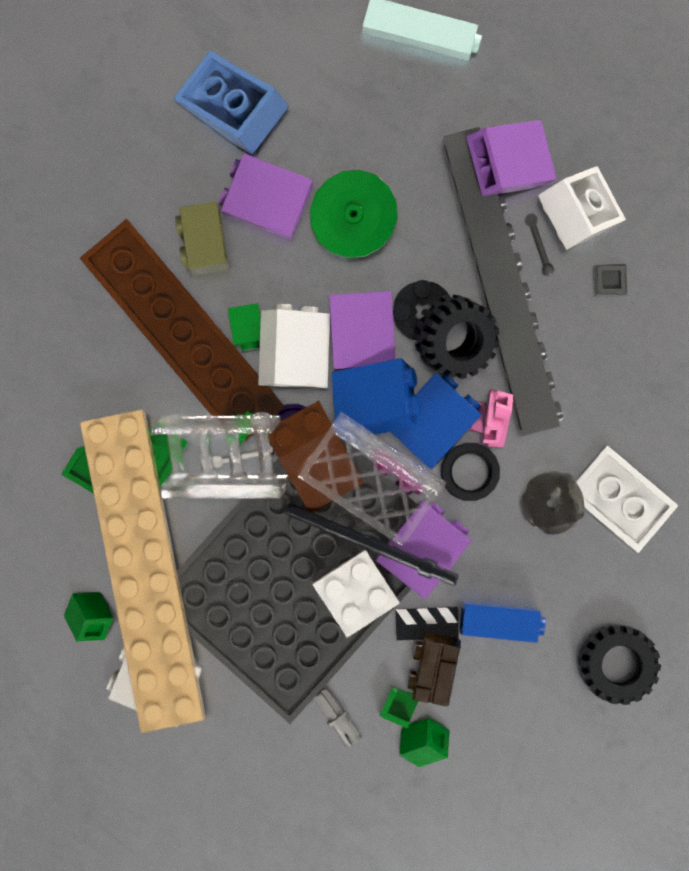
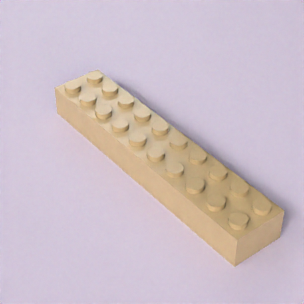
M143 410L80 422L141 733L203 721L206 719L146 413Z

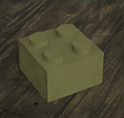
M217 201L179 207L180 216H175L177 233L180 239L184 238L185 246L180 247V256L184 268L189 269L193 276L229 271L221 212Z

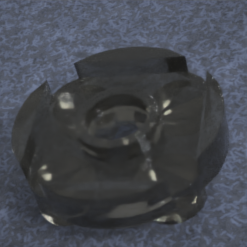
M550 471L537 475L528 483L529 486L522 497V508L526 519L533 527L537 526L546 534H560L573 528L583 518L585 513L583 494L572 475ZM550 495H553L559 501L557 511H555L554 507H548L547 501L551 499Z

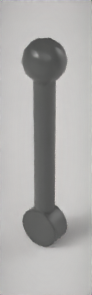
M529 214L525 219V223L531 227L544 264L542 271L545 275H551L555 269L549 263L536 225L538 218L535 214Z

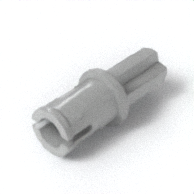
M329 689L321 690L313 698L328 720L327 726L333 727L344 743L345 748L352 746V742L355 744L362 738L361 734L358 733L347 717L348 711H343Z

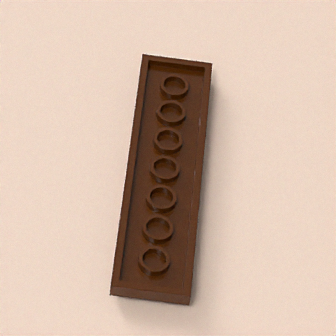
M125 219L80 257V260L230 438L234 432L229 430L238 414L244 416L248 411L258 417L243 442L245 443L286 408L268 386L258 385L259 375L128 219ZM233 440V442H234L238 447H240V446L242 445V444L236 442L235 440Z

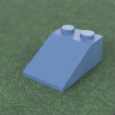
M212 51L206 54L173 98L178 104L223 137L252 155L289 107L274 87Z

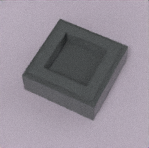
M626 264L594 266L595 297L627 295Z

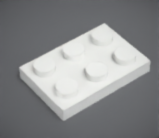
M605 446L566 492L637 553L642 550L678 507L674 501L609 446Z

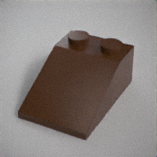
M319 401L264 431L308 511L313 512L364 484Z

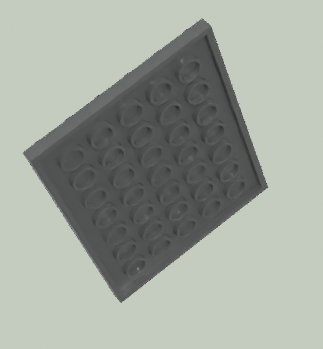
M337 432L364 484L313 511V513L388 544L418 504ZM278 458L177 570L189 634L284 720L291 724L395 607L348 638L346 637L314 588L313 582L365 548L285 515V509L289 503L306 510L308 509ZM365 549L400 602L409 593L411 588L375 560L379 554Z

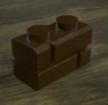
M426 632L422 642L416 641L413 659L418 660L417 670H410L407 689H412L413 700L449 706L461 649V640Z

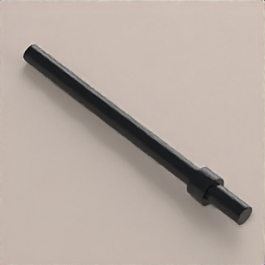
M289 503L285 509V515L418 571V575L431 579L434 577L452 586H455L458 581L459 574L438 566V562L430 558L424 557L421 559Z

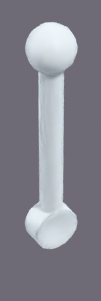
M268 444L259 450L223 458L214 456L211 459V464L215 468H220L224 463L260 455L270 457L274 454V449L272 445Z

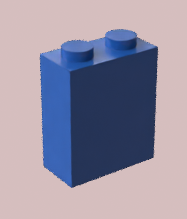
M402 358L332 372L335 429L346 440L417 426L416 415L420 413L418 400L414 396L417 375L415 369L410 367Z
M437 373L415 394L420 408L419 415H416L417 426L390 431L431 470L482 417V414L478 411L482 406L469 394L463 398L455 390L459 385L451 377L445 374L441 377Z
M462 601L459 632L465 636L538 643V637L544 636L546 618L541 616V611L535 608Z

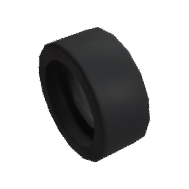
M464 443L454 447L445 456L441 465V479L444 487L452 496L463 501H477L487 497L496 488L500 479V466L496 456L489 448L479 443ZM465 454H476L482 457L489 469L485 484L475 490H465L459 487L452 476V467L455 461Z

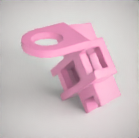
M490 389L488 403L478 402L482 406L478 410L482 417L469 431L483 433V443H488V447L504 448L512 413L513 395Z

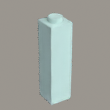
M386 0L369 1L362 32L469 61L471 52L477 54L482 35L476 34L477 24Z

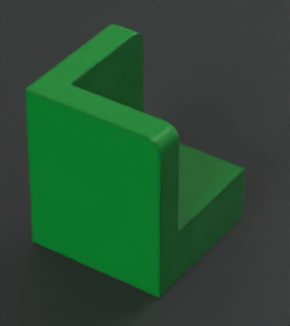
M99 592L72 593L64 613V618L76 642L104 640L113 620V616Z
M391 685L380 709L379 716L408 729L419 701L413 700L411 693Z
M430 718L411 724L408 729L403 727L401 730L399 756L418 767H424L448 758L450 730Z

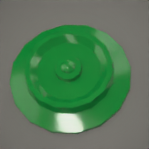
M362 170L342 171L327 179L315 193L310 207L311 227L318 242L331 253L346 258L365 257L381 249L392 236L398 220L397 201L389 185L377 175Z

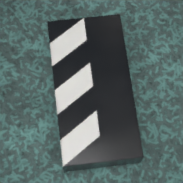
M458 607L395 609L397 641L423 640L424 633L426 632L459 638Z

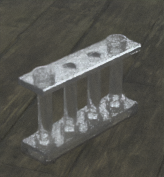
M266 412L254 413L251 416L180 417V414L177 413L162 416L151 428L152 434H167L173 473L160 486L162 498H280L289 487L288 474H277L273 471L268 433H272L281 422L280 416H269ZM226 433L231 468L229 475H218L214 471L209 434ZM238 433L256 434L260 474L247 475V472L243 470ZM180 434H196L202 470L200 475H189L185 471Z

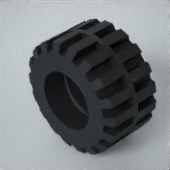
M453 294L452 297L448 295L441 296V302L434 299L429 303L431 305L429 310L424 308L421 311V314L424 315L422 320L417 319L415 324L419 328L418 332H414V339L419 342L415 347L422 354L420 357L431 367L451 378L457 376L463 379L467 377V373L471 376L479 374L478 368L485 369L488 366L486 361L489 357L494 359L496 355L493 352L494 347H499L500 341L495 338L496 335L500 334L499 327L494 325L497 322L493 315L489 314V310L467 297L464 298ZM466 322L467 335L464 342L458 348L447 351L446 338L449 331L456 324Z
M624 625L605 626L602 630L595 631L591 634L592 637L585 641L583 644L585 646L583 652L580 651L579 658L581 659V664L579 665V671L582 673L584 684L597 697L611 704L629 705L632 701L639 702L643 699L642 696L645 694L649 695L653 691L651 687L654 683L657 684L659 680L657 674L658 671H661V664L658 661L660 655L654 647L655 644L645 636L646 634ZM616 646H624L631 649L637 659L635 673L630 679L622 683L610 681L602 671V661L605 654Z

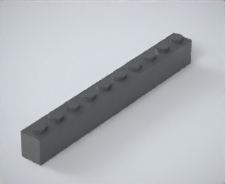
M480 127L446 135L443 137L442 142L487 310L490 311L489 314L493 315L497 321L494 325L499 327L500 334L496 335L495 338L500 341L498 351L509 392L513 395V407L521 436H526L559 427V420L563 419V413L559 401L554 402L551 390L555 389V384L551 371L546 372L543 360H547V354L543 342H537L535 331L539 330L538 320L535 312H529L527 301L531 300V295L527 282L522 283L519 271L523 270V265L519 252L514 253L511 241H515V236L511 223H505L503 212L507 211L504 195L502 193L482 197L467 141V136L480 130Z

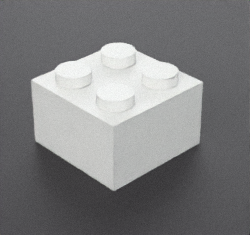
M365 549L313 582L314 588L347 638L400 604Z

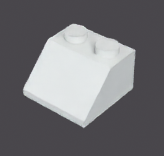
M598 166L565 178L538 195L545 213L549 216L557 231L558 238L562 241L566 250L584 243L626 220Z

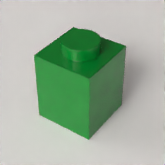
M259 304L227 308L234 346H241L242 351L259 349L261 327Z

